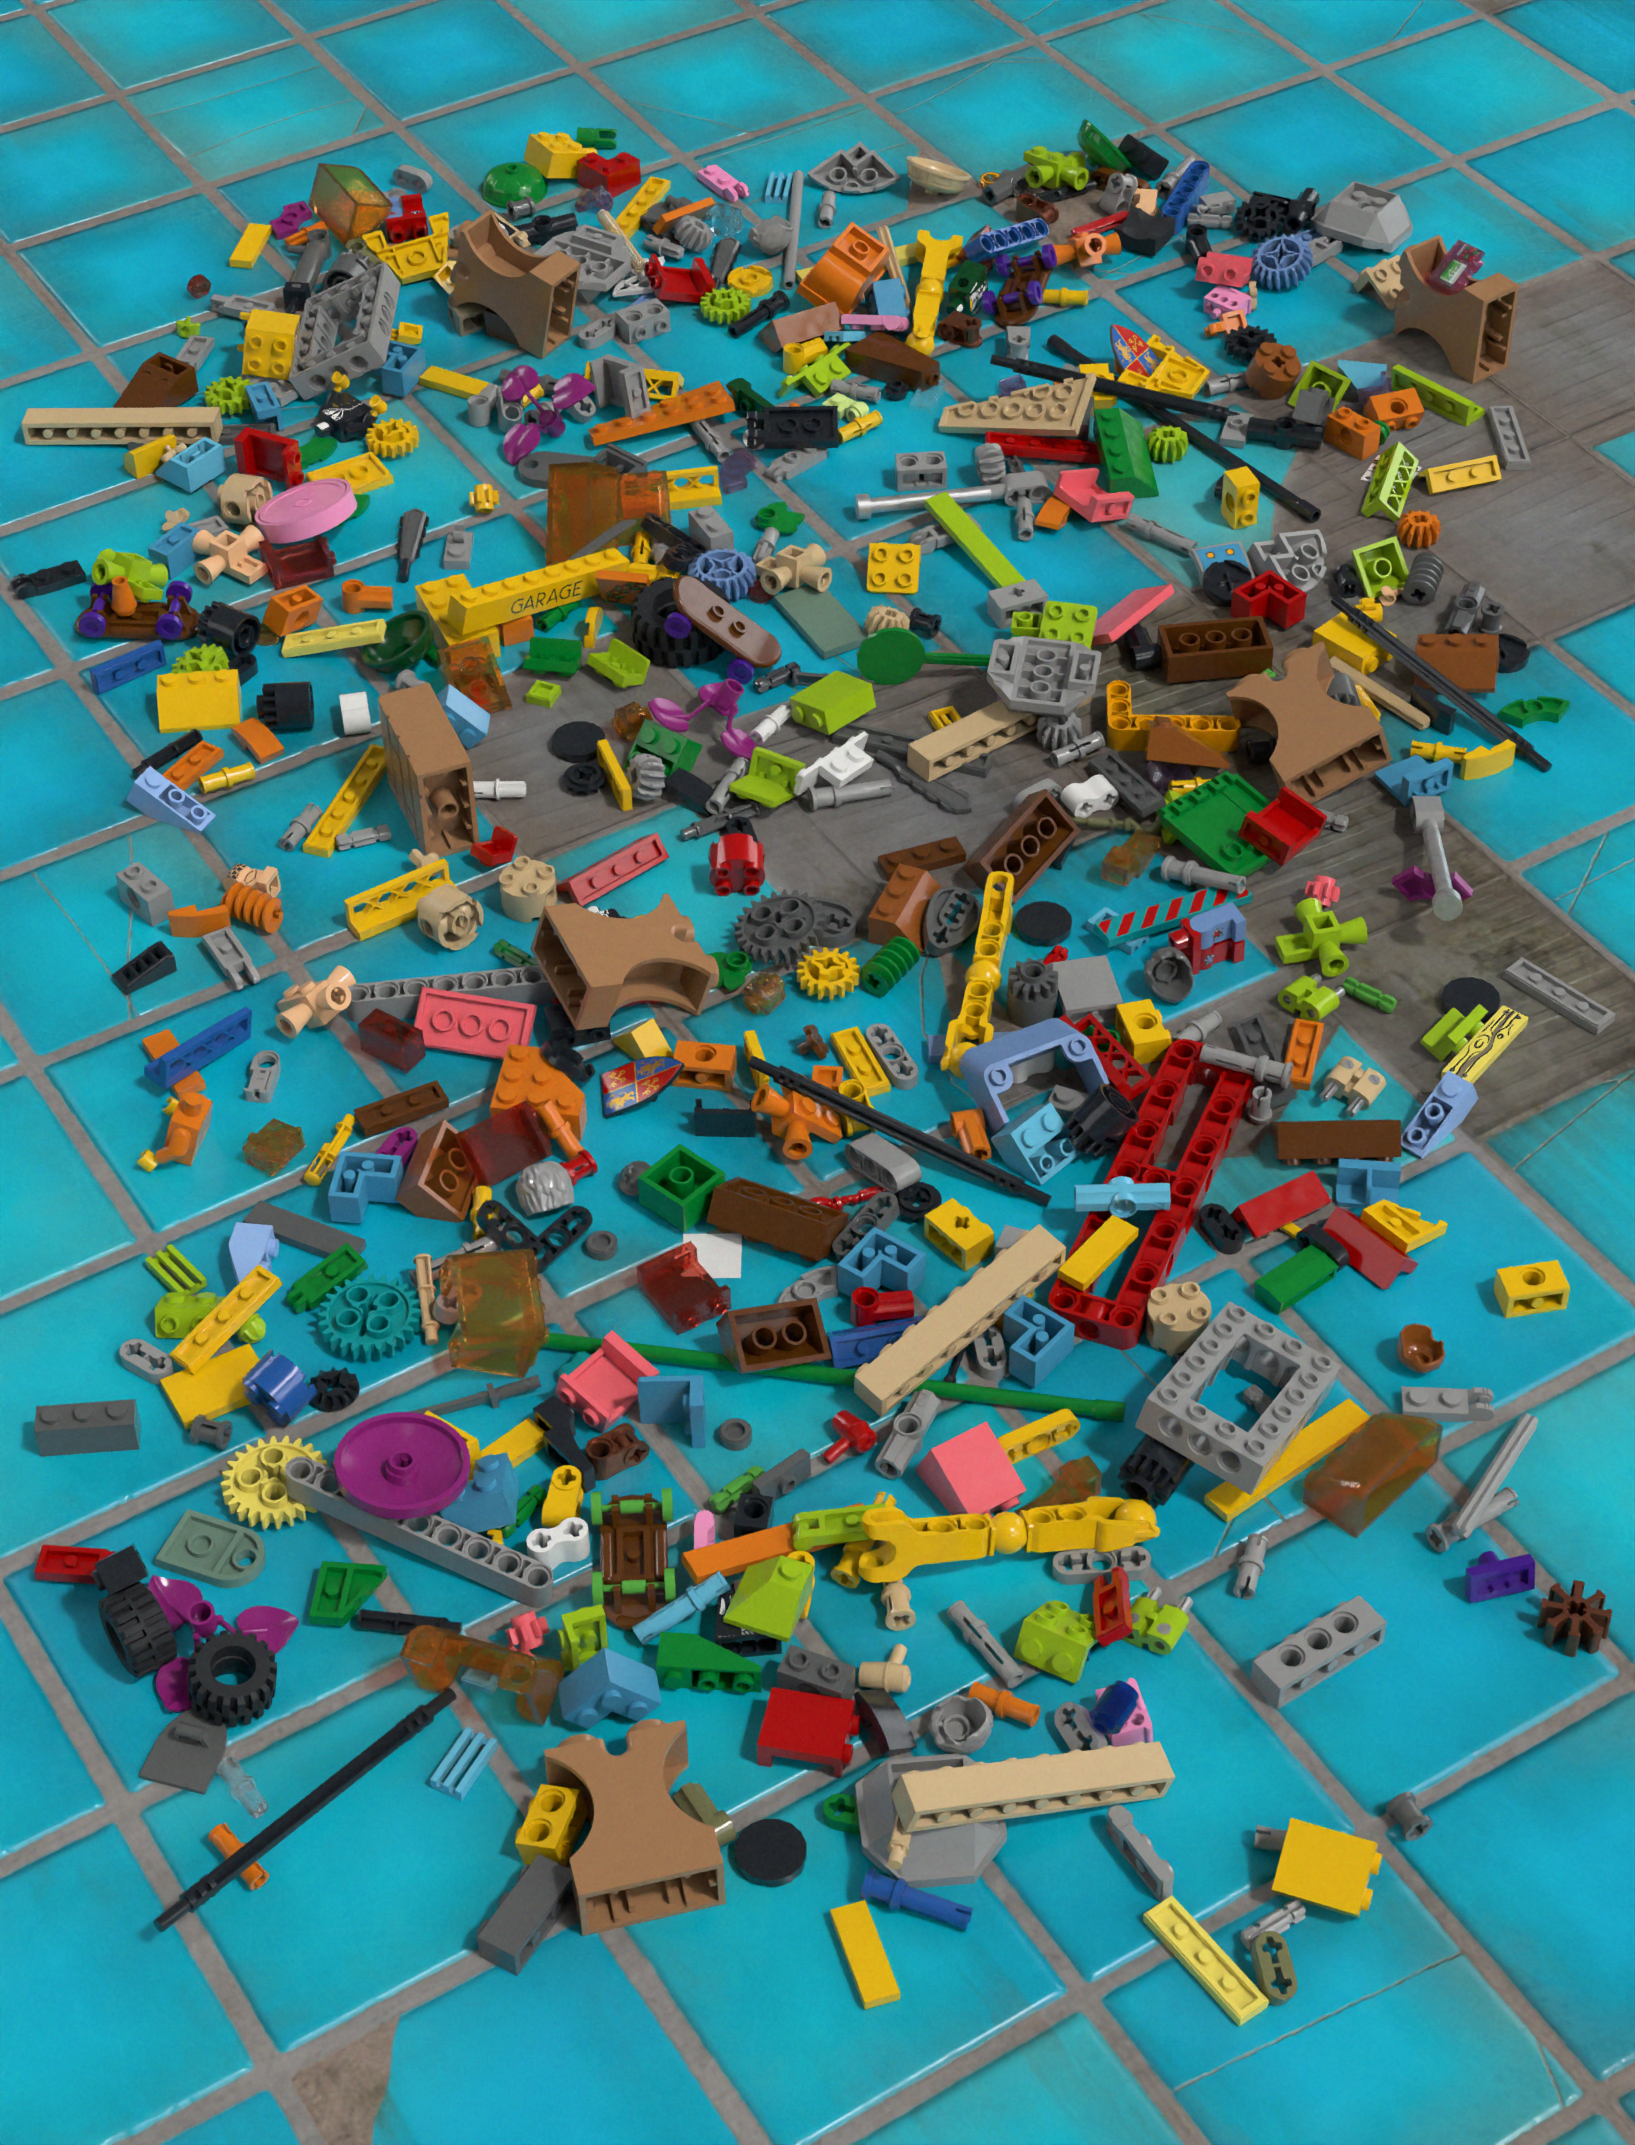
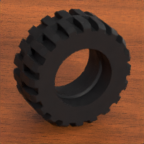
M670 576L665 577L662 581L656 580L649 587L646 585L641 589L631 605L632 638L636 649L650 661L654 660L656 664L661 666L666 664L670 668H677V666L691 668L692 665L697 664L700 666L705 664L707 660L712 661L716 659L725 648L700 631L693 623L688 636L682 639L674 638L665 631V620L669 614L674 613L676 608L672 588L677 578ZM693 576V578L699 580L703 585L730 604L727 595L718 586L714 587V584L708 580L702 581L699 577Z

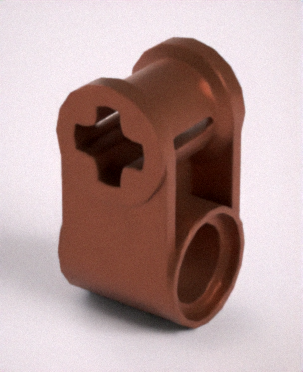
M1029 193L1017 196L1015 214L1017 222L1022 223L1035 218H1041L1048 225L1059 219V211L1054 204L1048 203Z
M953 311L937 325V332L945 341H950L969 349L978 348L982 345V337L980 336L982 321L977 317Z
M619 1424L614 1429L587 1442L586 1458L594 1466L595 1480L609 1479L629 1467L640 1464L648 1456L650 1451L649 1445L645 1441L638 1439L634 1434L635 1430L631 1424Z

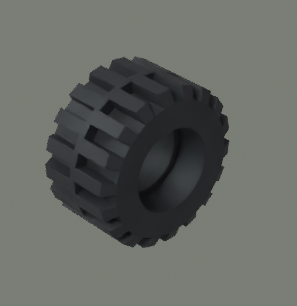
M140 1581L99 1601V1615L106 1635L119 1660L133 1676L140 1678L177 1658V1644L168 1619L153 1593Z
M228 1630L220 1631V1636L218 1637L214 1634L206 1637V1644L200 1642L196 1646V1652L191 1654L188 1665L187 1694L189 1701H192L194 1711H201V1718L205 1721H208L210 1718L214 1719V1725L221 1726L223 1722L229 1723V1727H237L238 1722H242L245 1726L251 1723L252 1717L256 1719L261 1718L264 1715V1709L269 1710L272 1705V1698L275 1697L277 1663L275 1662L273 1650L268 1651V1644L264 1640L258 1642L257 1635L250 1633L248 1636L243 1635V1630H235V1634H229ZM233 1671L244 1674L249 1680L239 1685H226L217 1681L215 1677L221 1673Z

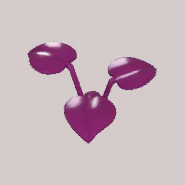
M520 365L514 368L502 384V394L506 400L511 402L522 399L526 394L541 412L539 415V424L541 426L529 423L526 427L524 424L518 423L506 433L503 441V450L509 463L515 467L522 458L536 448L541 438L540 431L543 434L547 432L553 438L562 435L566 425L562 421L563 417L560 415L559 410L568 409L596 389L593 383L578 373H569L563 376L555 384V395L551 397L554 411L544 410L529 392L539 383L538 373L528 365Z
M728 678L725 682L702 686L698 690V697L703 704L688 715H684L683 710L669 699L655 698L648 702V707L654 718L662 726L674 732L687 731L689 728L687 721L691 720L707 706L711 707L721 715L728 717L727 731L721 733L720 739L730 753L737 757L751 760L753 749L757 747L744 731L732 728L733 717L738 713L736 702L744 693L743 686L734 679Z
M152 1575L148 1585L149 1590L163 1609L173 1633L178 1631L184 1623L190 1627L194 1639V1653L201 1638L214 1634L218 1625L228 1630L230 1634H235L237 1629L227 1623L222 1615L216 1616L213 1605L203 1600L201 1591L194 1584L183 1580L167 1579ZM254 1606L239 1614L237 1624L239 1630H243V1635L248 1636L250 1633L257 1635L258 1642L264 1640L268 1644V1651L273 1650L274 1654H277L290 1640L299 1625V1620L296 1616L283 1609L271 1606ZM177 1657L173 1661L161 1666L156 1677L158 1694L165 1709L170 1712L186 1711L192 1707V1701H189L187 1694L189 1659L185 1657Z

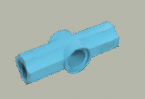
M1119 1176L1111 1179L1108 1184L1074 1185V1207L1076 1212L1110 1211L1112 1215L1119 1218H1128L1134 1215L1137 1210H1170L1169 1183L1134 1184L1131 1178Z

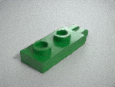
M346 1242L295 1281L291 1286L292 1291L287 1294L285 1301L290 1306L293 1305L292 1308L296 1313H301L308 1307L315 1309L320 1303L326 1301V1293L335 1294V1285L343 1288L346 1279L352 1281L365 1271L368 1265Z

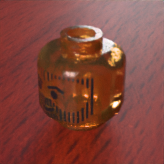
M634 701L614 711V718L611 721L619 738L624 737L627 741H632L637 738L645 718L653 721V718L647 706L642 708L638 702Z
M760 972L744 987V997L742 1000L753 1014L770 1015L786 999V993L783 989L786 985L777 974L770 975L766 972Z

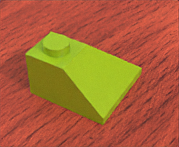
M1311 360L1287 403L1295 407L1300 389L1308 391L1309 386L1330 392L1328 397L1335 398L1332 410L1334 412L1352 380Z
M1396 536L1351 551L1366 598L1382 596L1381 588L1383 586H1389L1391 590L1404 587L1409 572Z
M780 1555L748 1566L724 1615L723 1622L789 1643L812 1592L814 1565Z

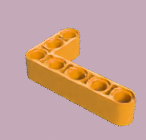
M1120 680L1112 681L1107 685L1105 707L1107 746L1113 750L1144 751L1147 721L1154 720L1155 716L1171 718V722L1178 724L1220 752H1233L1239 748L1241 722L1239 719L1236 721L1234 716L1132 714L1130 685Z

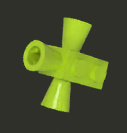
M1035 146L1033 149L1024 152L1023 161L1036 165L1030 166L1026 170V181L1030 187L1036 189L1040 186L1054 189L1055 187L1060 188L1071 185L1077 190H1082L1086 186L1089 172L1085 168V158L1080 152L1073 151L1064 157L1063 153L1047 151V148L1043 146Z
M105 549L100 552L93 564L92 578L97 585L112 583V579L117 576H125L135 595V599L140 602L149 603L150 600L162 599L164 591L162 588L167 584L168 570L164 564H152V561L137 553L115 552L112 549Z
M1308 898L1298 903L1294 909V915L1304 925L1303 932L1275 937V947L1283 964L1319 958L1322 973L1328 977H1335L1344 973L1349 967V959L1339 949L1340 944L1365 945L1368 940V933L1362 916L1339 924L1333 911L1323 912L1321 902L1318 899Z

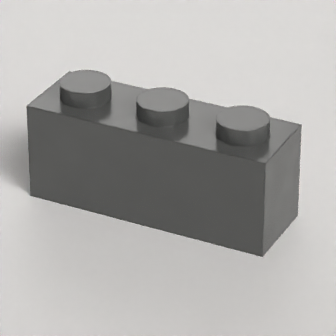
M135 1399L36 1406L34 1434L40 1457L140 1449L141 1422Z
M541 1854L537 1855L531 1865L527 1864L522 1869L518 1882L512 1891H507L501 1897L497 1911L491 1919H486L481 1924L477 1932L480 1957L518 1976L574 1899L571 1870Z

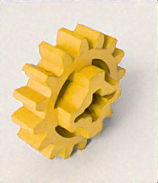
M390 418L389 422L380 420V424L374 423L372 424L373 428L367 429L366 444L368 445V450L373 451L375 455L382 453V458L386 456L395 458L397 454L405 456L406 451L412 453L413 448H418V442H420L417 426L412 425L411 421L404 423L402 418L399 420Z
M824 947L823 952L819 953L814 949L812 950V956L804 955L803 962H798L797 982H800L801 990L807 989L808 996L816 993L820 1000L824 996H828L830 1000H833L834 995L838 994L841 998H844L845 991L852 993L854 992V986L859 985L860 966L857 965L855 957L849 958V952L847 951L840 954L839 948H835L832 952L828 951L827 947Z

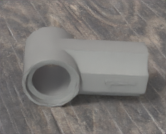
M489 383L478 395L468 398L469 423L472 426L482 427L491 422L490 414L496 408V384Z

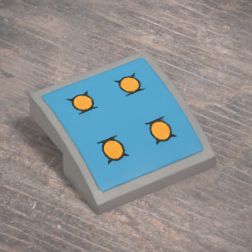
M1240 541L1191 549V558L1199 571L1201 586L1206 569L1217 561L1218 563L1224 562V560L1240 562L1252 573L1251 577L1255 578L1248 556Z

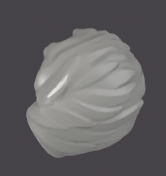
M951 1696L934 1708L928 1728L930 1734L935 1738L934 1743L938 1748L951 1754L968 1755L985 1745L991 1735V1728L994 1726L993 1715L988 1706L976 1697Z

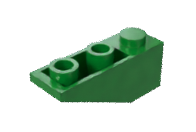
M660 1633L656 1662L659 1687L762 1693V1671L760 1665L697 1634Z

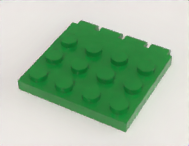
M1224 771L1175 799L1174 802H1170L1157 810V815L1161 819L1160 824L1213 870L1247 877L1273 861L1238 835L1245 815L1251 810L1258 814L1271 802L1237 773L1232 775L1228 771Z

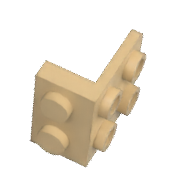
M1398 254L1388 260L1383 259L1374 267H1367L1358 274L1360 278L1353 285L1359 293L1373 286L1387 308L1390 310L1395 309V298L1404 288L1400 284V255Z

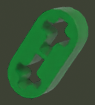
M834 1794L828 1797L823 1805L825 1824L837 1831L860 1835L856 1796ZM838 1808L845 1809V1812H842L840 1816L834 1815Z

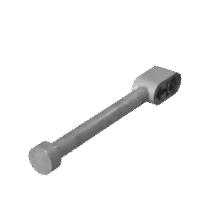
M1040 471L1012 473L1002 477L999 484L877 498H870L868 493L855 495V512L857 519L863 520L871 519L872 513L925 508V499L945 491L957 504L1004 499L1007 505L1016 507L1019 499L1028 498L1032 501V505L1046 502L1051 496V490L1045 475Z
M1411 796L1410 819L1413 833L1423 834L1436 892L1432 898L1434 914L1444 921L1454 920L1461 914L1463 904L1460 894L1452 887L1440 836L1444 830V810L1441 797Z

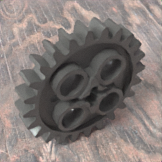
M786 889L782 891L781 895H777L775 891H772L770 898L761 895L759 903L752 900V908L744 907V915H737L738 923L734 924L736 931L734 935L739 950L744 951L749 957L752 956L753 962L762 958L764 965L770 959L774 960L775 965H778L780 959H784L786 963H789L792 956L801 959L800 953L810 954L809 946L818 947V939H823L825 937L823 931L827 930L826 914L822 904L817 903L816 897L809 898L807 892L799 896L798 890H794L791 895H788Z

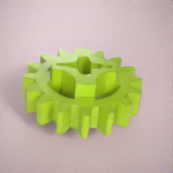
M721 287V290L712 289V293L706 292L705 297H701V313H703L704 318H709L710 322L717 321L718 324H721L723 321H726L727 324H730L731 321L735 322L751 312V298H748V293L742 294L741 289L736 291L734 287H731L729 290H725L724 287Z
M232 376L227 378L221 377L219 378L220 382L212 381V386H206L204 397L207 407H220L221 415L225 412H229L230 415L234 413L241 414L243 413L242 409H251V404L245 392V386L255 384L250 383V379L242 380V376L233 379Z
M203 644L201 648L197 649L195 646L193 649L184 651L183 657H177V663L172 664L173 670L171 673L228 669L227 663H229V660L221 646L216 647L215 644H212L210 647H207L206 644Z

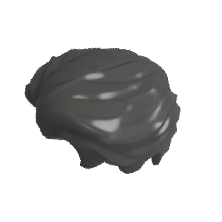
M1160 948L1152 954L1151 959L1145 964V983L1157 999L1169 1003H1178L1186 999L1191 993L1194 983L1192 966L1186 955L1177 948Z

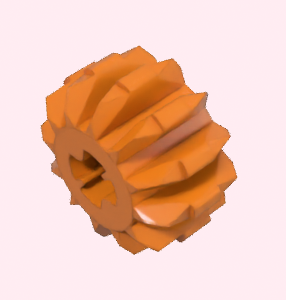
M1420 509L1416 512L1409 510L1408 514H1402L1399 524H1397V537L1400 538V543L1407 544L1408 548H1429L1430 545H1435L1441 531L1437 515H1430V511L1422 512Z

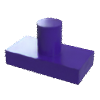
M1487 1551L1479 1556L1477 1566L1466 1568L1465 1596L1470 1603L1535 1589V1561L1530 1554L1500 1560L1495 1552Z

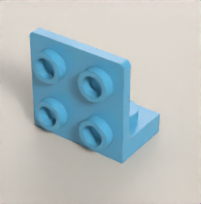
M1414 755L1376 771L1374 778L1405 807L1410 806L1411 796H1434L1450 789L1454 763L1446 757L1428 764L1419 755Z
M703 1375L638 1377L637 1386L641 1423H685V1435H692V1448H706V1409Z

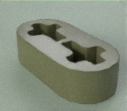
M1266 1931L1261 1933L1252 1943L1250 1948L1251 1958L1260 1991L1268 1998L1270 2004L1281 2006L1286 2004L1296 1994L1298 1988L1297 1979L1285 1939L1277 1932ZM1266 1943L1269 1948L1276 1949L1272 1959L1269 1952L1262 1951V1947ZM1276 1978L1278 1984L1286 1986L1282 1993H1280L1278 1988H1272L1271 1986Z

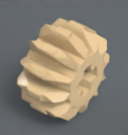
M878 605L877 607H872L868 613L864 630L868 633V636L884 628L897 627L909 630L910 619L906 617L904 612L898 611V608L894 609L890 606Z

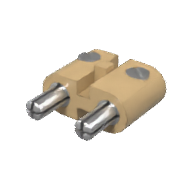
M1344 1056L1325 1078L1323 1083L1325 1089L1320 1094V1099L1323 1102H1328L1333 1095L1339 1099L1343 1095L1348 1097L1347 1103L1350 1106L1346 1109V1114L1354 1117L1359 1110H1367L1386 1086V1080L1377 1071L1370 1067L1365 1071L1361 1069L1363 1063L1352 1057Z

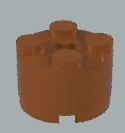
M1262 343L1245 371V379L1251 389L1252 387L1259 391L1258 395L1263 398L1272 400L1282 398L1290 391L1301 371V363L1296 355V349L1290 345Z

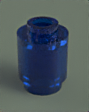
M1120 1680L1115 1681L1113 1685H1108L1089 1712L1093 1727L1105 1735L1110 1733L1118 1734L1137 1708L1136 1701L1139 1698L1137 1691L1128 1683Z

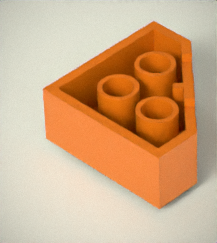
M508 1044L490 1105L492 1133L550 1138L548 1128L534 1109L544 1101L551 1099L564 1121L568 1120L571 1124L570 1130L576 1139L582 1141L587 1122L585 1094L561 1070L551 1064L542 1055L538 1047Z

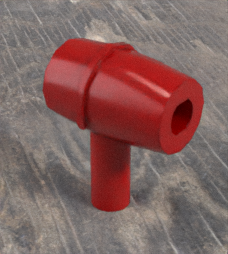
M841 1410L833 1417L831 1422L832 1429L841 1439L825 1451L822 1457L831 1465L850 1447L860 1453H865L875 1445L877 1434L869 1427L865 1420H861L847 1410Z

